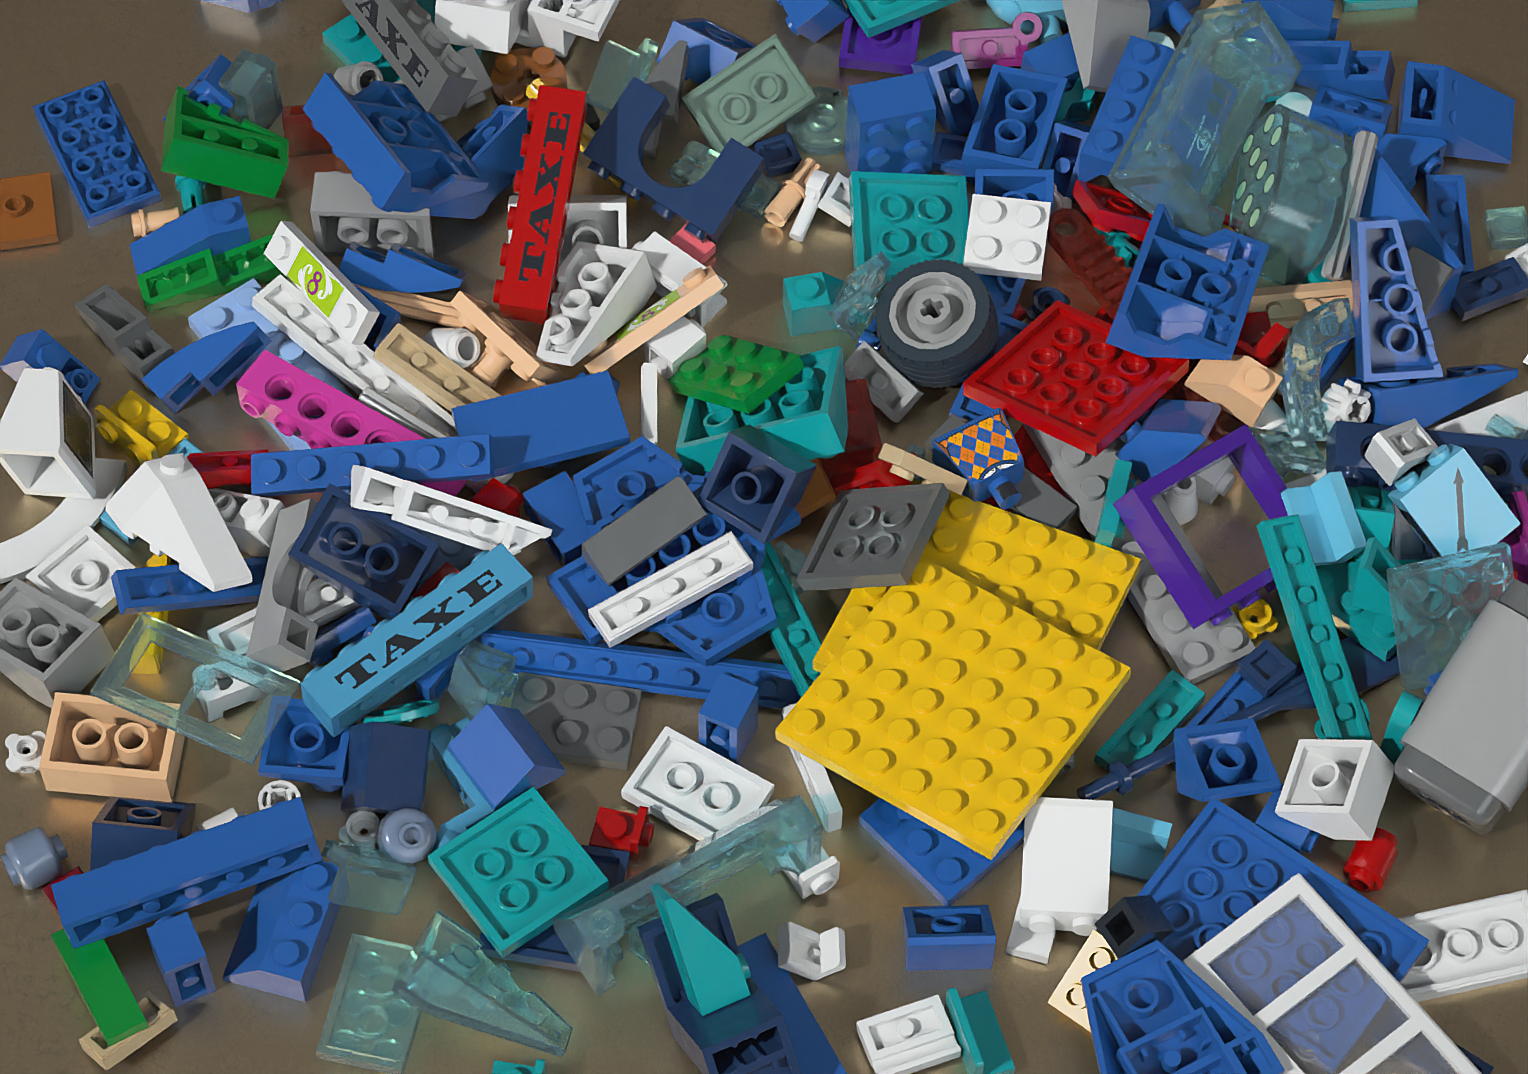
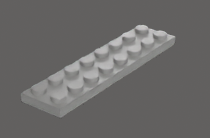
M1022 423L1067 499L1077 506L1076 513L1094 541L1109 477L1116 459H1119L1115 453L1122 440L1118 436L1095 457ZM1130 471L1129 478L1136 480L1135 487L1143 483ZM1162 496L1152 500L1215 599L1223 596ZM1125 526L1121 539L1114 537L1110 548L1141 558L1140 570L1127 597L1171 669L1192 684H1196L1237 665L1239 661L1256 648L1231 607L1229 609L1233 615L1214 626L1209 620L1193 630L1128 527Z

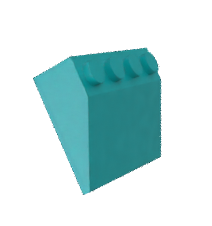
M841 346L800 355L805 368L750 414L688 396L675 447L684 470L692 475L705 476L706 472H711L728 432L749 424L808 460L816 458L827 459L844 452L848 434L844 357Z

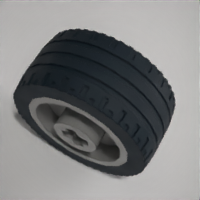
M925 260L924 262H918L915 265L912 264L910 267L904 268L895 277L893 276L891 281H888L886 284L887 286L883 288V292L880 293L879 300L877 301L875 313L877 335L890 364L912 383L932 388L957 385L958 383H963L992 358L998 341V316L988 288L970 268L950 260Z

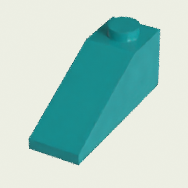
M657 883L650 886L688 1000L698 1012L704 1016L750 996L746 979L751 977V973L744 956L741 953L735 954L724 941L662 885Z

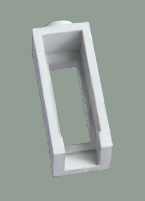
M655 231L645 241L637 242L631 249L645 252L657 284L654 292L662 298L684 284L682 280L688 273L699 267H702L703 270L707 268ZM718 276L723 285L726 287L727 281ZM725 287L690 310L686 315L690 318L692 316L695 317L697 322L704 327L727 304V299L719 294Z

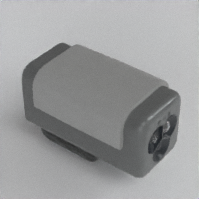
M1513 578L1497 602L1493 600L1487 602L1418 710L1411 726L1402 736L1400 744L1403 745L1404 749L1394 765V772L1400 786L1478 834L1491 832L1504 811L1510 812L1528 785V585Z

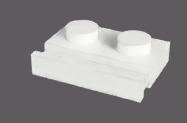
M938 994L857 1021L856 1030L875 1074H911L958 1058L961 1055V1048L956 1042L954 1031Z

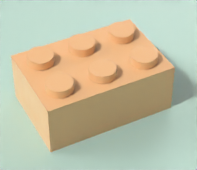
M55 692L39 765L46 790L172 802L187 730L181 704Z

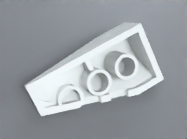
M183 453L169 454L162 458L145 461L106 503V512L122 533L131 539L139 536L150 544V551L159 557L163 554L170 556L179 562V570L211 591L216 592L252 583V574L203 479Z

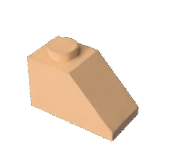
M1232 355L1231 360L1201 359L1184 385L1207 400L1217 403L1223 410L1253 428L1272 400L1283 377L1249 356Z

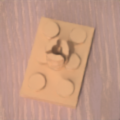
M459 291L450 302L461 313L457 318L463 325L475 333L479 330L487 337L484 341L486 345L484 352L472 363L469 369L490 387L495 388L500 378L510 368L525 381L530 382L532 379L540 386L573 379L558 364L539 361L536 355L538 346L509 319L501 318L500 311L494 305L462 291Z

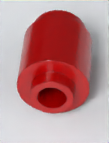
M1376 827L1372 841H1356L1343 869V874L1352 888L1364 893L1378 891L1383 888L1398 855L1396 848L1398 840L1392 833Z

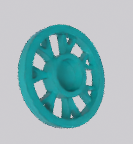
M436 699L420 700L371 711L361 718L362 724L374 721L393 725L411 722L414 719L426 718L429 715L436 714L440 710L439 701Z

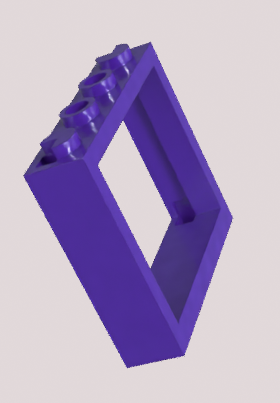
M1246 424L1132 488L1113 503V506L1193 630L1209 620L1214 626L1218 625L1233 615L1229 609L1236 604L1241 611L1261 598L1258 593L1260 589L1265 588L1269 594L1276 590L1277 587L1271 569L1268 568L1220 598L1215 599L1152 500L1229 457L1268 519L1288 516L1281 493L1287 487Z

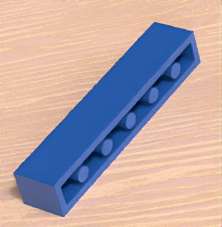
M300 796L289 801L278 802L272 807L249 815L238 816L230 822L213 828L196 831L190 836L168 844L154 846L148 851L134 856L114 860L103 867L89 872L72 875L63 881L52 884L51 887L62 926L73 949L314 864L322 861L323 858Z

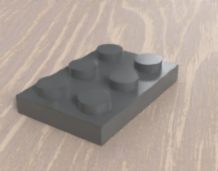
M518 672L511 708L521 711L559 761L628 771L642 700V690Z

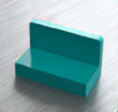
M956 987L947 989L944 1009L954 1031L956 1042L961 1048V1056L967 1073L1014 1074L1015 1066L987 990L960 998Z

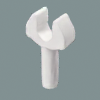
M816 169L811 174L806 184L805 200L789 233L792 239L800 242L803 241L818 208L817 205L830 184L828 181L830 174Z

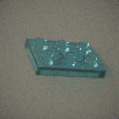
M352 933L316 1050L317 1057L388 1074H404L437 961L436 951Z

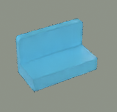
M1341 471L1327 473L1310 486L1287 488L1281 493L1288 516L1299 515L1315 566L1344 563L1365 549L1367 542Z
M1113 807L1110 874L1146 884L1163 862L1172 823Z

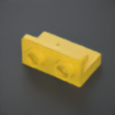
M129 390L109 409L101 403L94 408L98 423L96 429L107 442H117L122 446L127 456L138 466H141L145 461L162 458L167 455L184 438L189 440L187 432L133 390Z

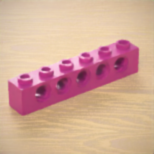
M267 350L260 354L236 383L240 405L247 414L254 418L262 417L273 423L282 434L298 437L307 442L311 449L426 439ZM281 397H289L285 400H277ZM316 415L322 416V417L316 418V419L310 418V417L316 416ZM346 434H355L352 437H343ZM467 480L422 483L420 485L456 497Z

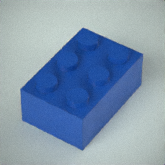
M924 72L848 86L845 158L850 173L851 171L931 174L936 106Z

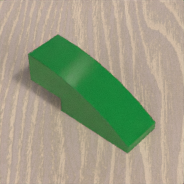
M64 928L51 934L63 964L74 981L81 999L108 1047L149 1027L104 939L73 949Z

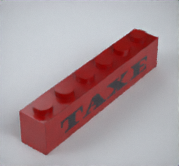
M539 85L537 98H530L527 121L532 122L531 133L523 134L520 156L526 158L524 170L516 171L514 181V193L519 194L517 207L510 206L507 218V230H512L510 243H503L501 249L500 266L505 267L503 280L496 279L493 293V303L499 304L501 318L545 324V321L549 319L550 301L555 287L587 112L586 91Z

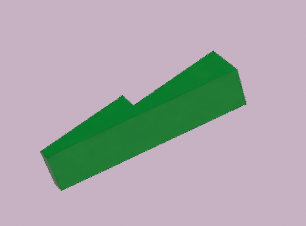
M274 233L218 255H214L211 249L208 248L138 275L137 279L145 308L148 312L226 294L253 278L259 285L268 284L279 275L288 279L264 254Z

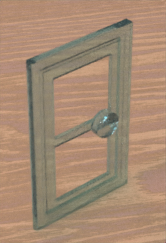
M141 612L91 689L90 695L253 765L298 690L301 681ZM151 642L202 664L193 671V686L178 710L123 687ZM217 671L268 693L241 738L186 714L201 690H211L216 686L218 681Z

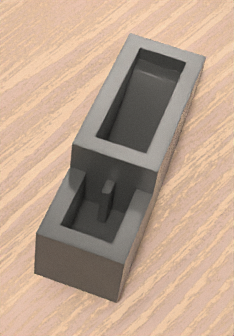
M679 40L662 58L646 81V84L667 97L670 107L648 138L643 151L644 158L656 159L662 122L677 124L681 105L680 98H682L690 53L687 41Z
M105 284L74 305L79 314L112 354L140 383L151 391L142 378L162 361L175 354L174 348L151 328L148 318L112 287Z

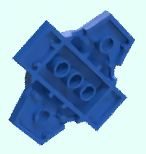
M644 436L639 437L573 475L574 485L588 532L587 540L677 476H680L686 482L698 500L710 472H706L705 476L692 475L683 469V464ZM702 507L706 513V518L609 587L584 560L583 553L578 559L546 576L547 584L592 646L604 638L590 619L588 609L732 531L752 560L753 570L642 630L658 632L708 667L777 626L774 607L764 574L761 571L767 543L759 542ZM795 508L768 542L801 524V516Z

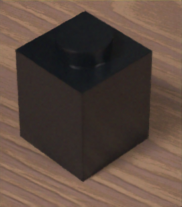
M1152 895L1123 897L1094 923L1117 959L1156 940L1161 943L1175 930Z

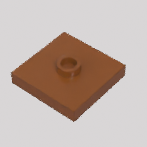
M50 172L1 178L0 251L58 243L53 184Z

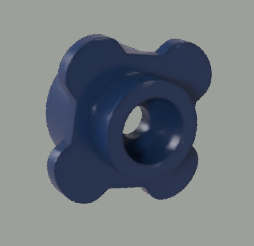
M1038 288L1033 292V304L1027 308L1026 316L1029 320L1034 321L1046 310L1045 307H1050L1057 300L1070 305V299L1056 288Z

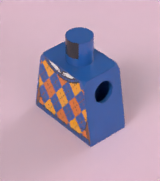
M1000 407L932 440L933 463L968 480L962 492L964 496L970 498L973 502H981L993 496L1001 509H1009L1020 501L1022 495L1015 485L1023 479L1024 460Z

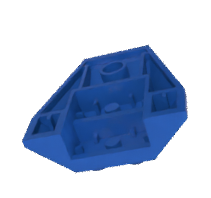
M1158 940L1081 977L1080 982L1100 1074H1283L1285 1072L1263 1033Z

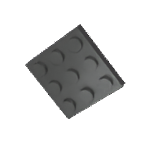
M944 483L840 490L796 579L802 590L908 585L950 496Z

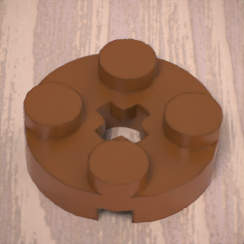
M548 47L521 48L508 54H500L495 60V67L491 73V81L493 83L491 91L498 106L525 107L528 111L530 99L525 93L527 85L520 83L527 78H541L549 86L567 89L566 70L562 62L555 57L554 51Z

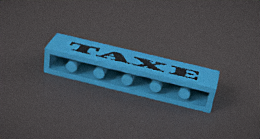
M502 543L491 551H482L473 559L471 565L458 574L451 573L440 582L438 588L425 597L418 596L406 606L405 611L392 620L385 619L373 629L372 633L359 643L353 642L344 647L338 657L324 667L318 666L311 670L304 678V681L300 683L303 703L333 737H336L533 598L532 575Z

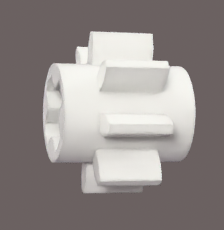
M1350 379L1345 381L1343 387L1332 383L1331 388L1325 392L1321 399L1322 407L1325 411L1322 414V418L1332 422V427L1336 420L1364 423L1371 413V406L1368 400L1371 393L1361 389V384Z

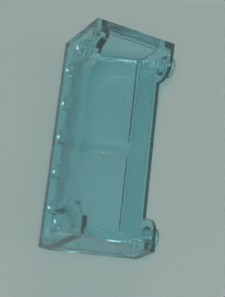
M1259 1L1202 9L1195 12L1108 175V179L1117 190L1150 214H1154L1158 203L1166 206L1174 226L1201 236H1207L1219 231L1222 226L1225 212L1220 206L1212 205L1267 98L1282 96L1288 93L1293 88L1294 82L1302 69V65Z
M800 795L775 799L553 920V928L595 995L598 996L616 986L613 966L615 962L623 959V950L617 942L623 935L660 915L650 886L659 883L680 903H683L760 860L771 876L778 874L781 870L795 873L799 879V875L802 872L819 864L821 861L823 829Z

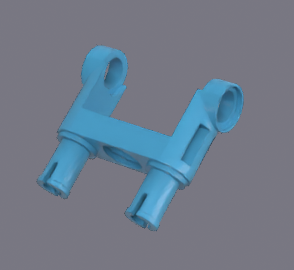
M482 708L477 709L474 713L451 726L448 723H441L430 730L431 739L428 762L432 759L437 762L468 808L465 812L439 826L440 830L436 833V843L432 852L495 812L448 751V745Z

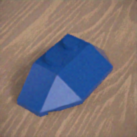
M498 106L492 111L491 117L480 121L456 142L488 181L489 185L485 190L428 207L430 209V216L476 219L488 210L489 204L500 192L506 190L512 184L516 171L522 170L524 164V157L520 156L523 134H527L528 112L525 107Z

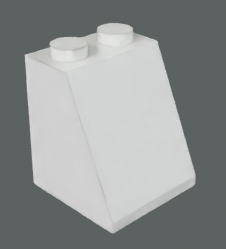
M1040 797L1027 813L1024 824L1020 907L1021 928H1027L1041 934L1051 933L1054 930L1073 931L1081 936H1090L1093 930L1100 933L1094 923L1108 911L1113 801Z

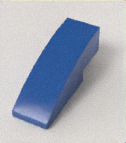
M1277 40L1270 68L1280 71L1282 77L1291 83L1318 90L1319 86L1322 85L1368 99L1389 100L1395 75V67L1390 51H1353L1351 41Z
M352 242L347 247L339 267V271L351 283L384 291L408 293L434 292L458 288L464 282L467 275L462 270L397 243L391 246L386 256Z
M254 321L229 327L205 336L182 348L162 361L144 376L142 380L176 413L203 387L215 396L262 352L272 340Z

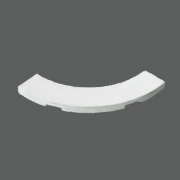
M95 458L96 494L94 499L66 497L58 508L35 527L19 536L1 542L0 584L11 581L15 577L21 581L26 579V575L83 527L89 525L94 530L95 525L100 521V515L106 511V503L122 487L127 471L126 461Z

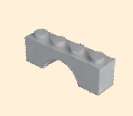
M311 498L282 509L278 513L246 655L277 673L310 662L318 624L307 619L304 613L305 594L314 573L288 556L289 551L318 504L317 501Z

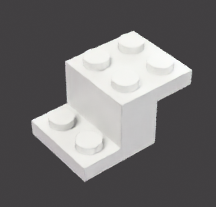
M529 0L515 42L532 48L548 47L554 51L556 56L565 58L576 35L599 42L620 0Z

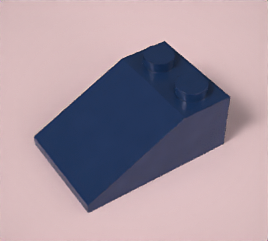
M329 483L289 551L288 556L359 605L369 608L370 611L384 619L392 620L405 611L406 606L409 604L413 594L435 559L439 543L403 523L391 520L392 517L383 512L351 507V495Z

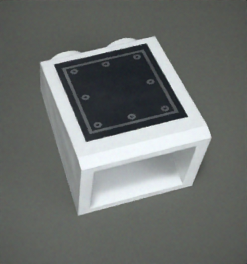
M50 367L43 369L24 368L0 421L1 465L25 494L94 499L96 494L93 415L59 370Z

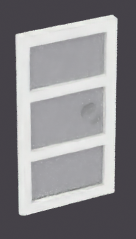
M1300 873L1292 876L1289 881L1182 961L1263 1033L1285 1070L1283 1074H1482Z

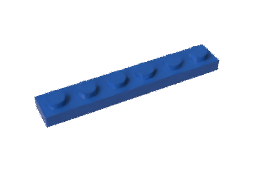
M490 434L251 454L252 495L268 497L325 492L329 483L341 490H351V470L353 465L367 467L417 484L493 478V437Z

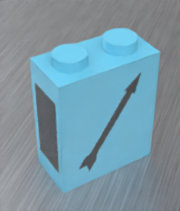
M1444 444L1434 449L1427 456L1426 460L1428 462L1416 472L1414 470L1409 471L1395 482L1397 489L1390 492L1388 496L1423 543L1429 547L1439 564L1454 574V568L1469 566L1521 523L1466 450L1453 444L1448 446Z

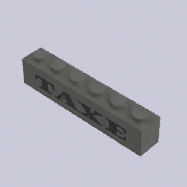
M341 0L425 111L432 114L457 117L478 79L467 67V61L459 56L449 44V38L440 32L431 21L430 14L421 8L416 0Z

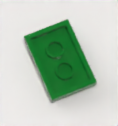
M723 334L711 340L708 347L696 357L684 362L680 370L673 374L668 381L675 393L750 414L805 367L798 354Z

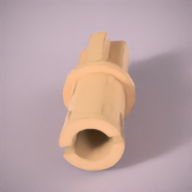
M808 157L806 160H802L789 179H785L779 184L780 190L764 210V216L769 222L776 226H784L798 204L804 202L806 184L815 169L821 171V166L814 159Z

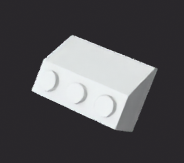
M519 195L509 197L508 212L510 206L517 207ZM571 195L557 275L560 266L578 241L627 249V195ZM508 230L509 243L511 240L512 230Z

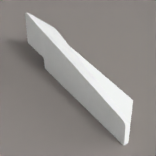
M353 465L351 470V507L393 514L391 520L483 551H491L502 543L514 556L521 552L520 549L540 538H547L552 533V529L367 467Z

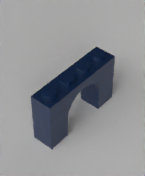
M634 76L582 153L586 161L590 163L587 169L604 181H607L610 176L620 182L622 185L619 189L630 198L639 201L643 197L654 204L652 210L665 220L671 222L675 217L684 224H687L684 231L699 241L704 242L708 238L717 243L767 167L766 162L762 156L731 137L708 173L696 183L676 188L657 183L644 170L643 151L648 138L670 107V103L665 95Z

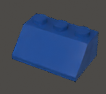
M993 64L963 151V174L966 176V182L975 184L976 169H1040L1068 84V78Z
M322 860L258 883L222 976L223 980L306 1002L347 890L344 867Z

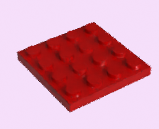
M1057 300L963 382V395L992 409L1000 407L1005 415L1097 457L1189 372V359L1142 357L1105 343L1112 324Z

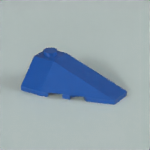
M976 169L975 194L1051 202V216L1053 211L1054 170ZM976 273L988 288L996 312L1012 317L1026 279Z
M1493 363L1448 367L1444 377L1363 382L1356 376L1338 379L1339 385L1342 387L1345 381L1350 379L1361 384V389L1371 393L1368 399L1371 413L1364 423L1396 426L1415 418L1424 429L1518 377V369Z

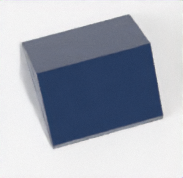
M374 721L349 726V745L340 810L343 812L367 811L388 814L402 808H413L423 812L431 731Z

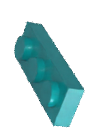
M1172 669L1095 753L1094 762L1107 771L1108 764L1119 760L1126 766L1161 749L1173 736L1175 729L1180 728L1202 704L1205 693Z

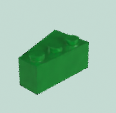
M177 86L165 118L161 171L275 199L288 167L289 140L245 118L240 123L220 113L221 106L211 102L207 107L187 97L189 91Z

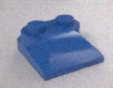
M272 697L258 769L259 776L310 783L315 789L322 792H332L344 786L349 727L336 737H333L303 703V699Z

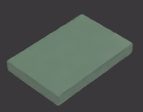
M773 34L684 95L680 100L719 156L731 137L748 147L812 103L818 96L778 36Z

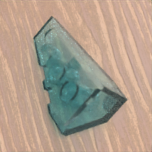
M437 910L402 964L392 991L400 995L407 1004L417 1006L429 1015L562 1057L567 1050L573 1027L536 992H524L516 985L510 976L514 971L504 962L496 966L479 950L484 943L476 935Z

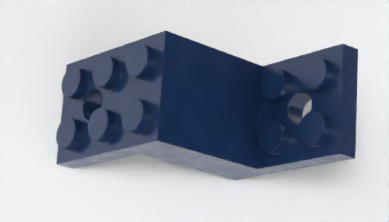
M718 893L685 906L724 941L735 954L740 953L724 901ZM661 917L637 927L673 1038L702 1074H801L783 1014L750 977L746 979L750 996L702 1016L688 1000Z

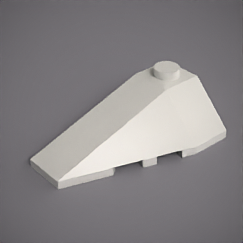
M581 241L576 243L558 271L559 285L557 293L552 294L550 301L552 312L550 319L546 320L536 354L538 360L574 366L640 313L657 288L645 252Z

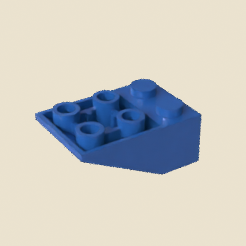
M1407 61L1400 87L1396 134L1442 138L1447 143L1444 156L1510 164L1515 99L1447 66Z

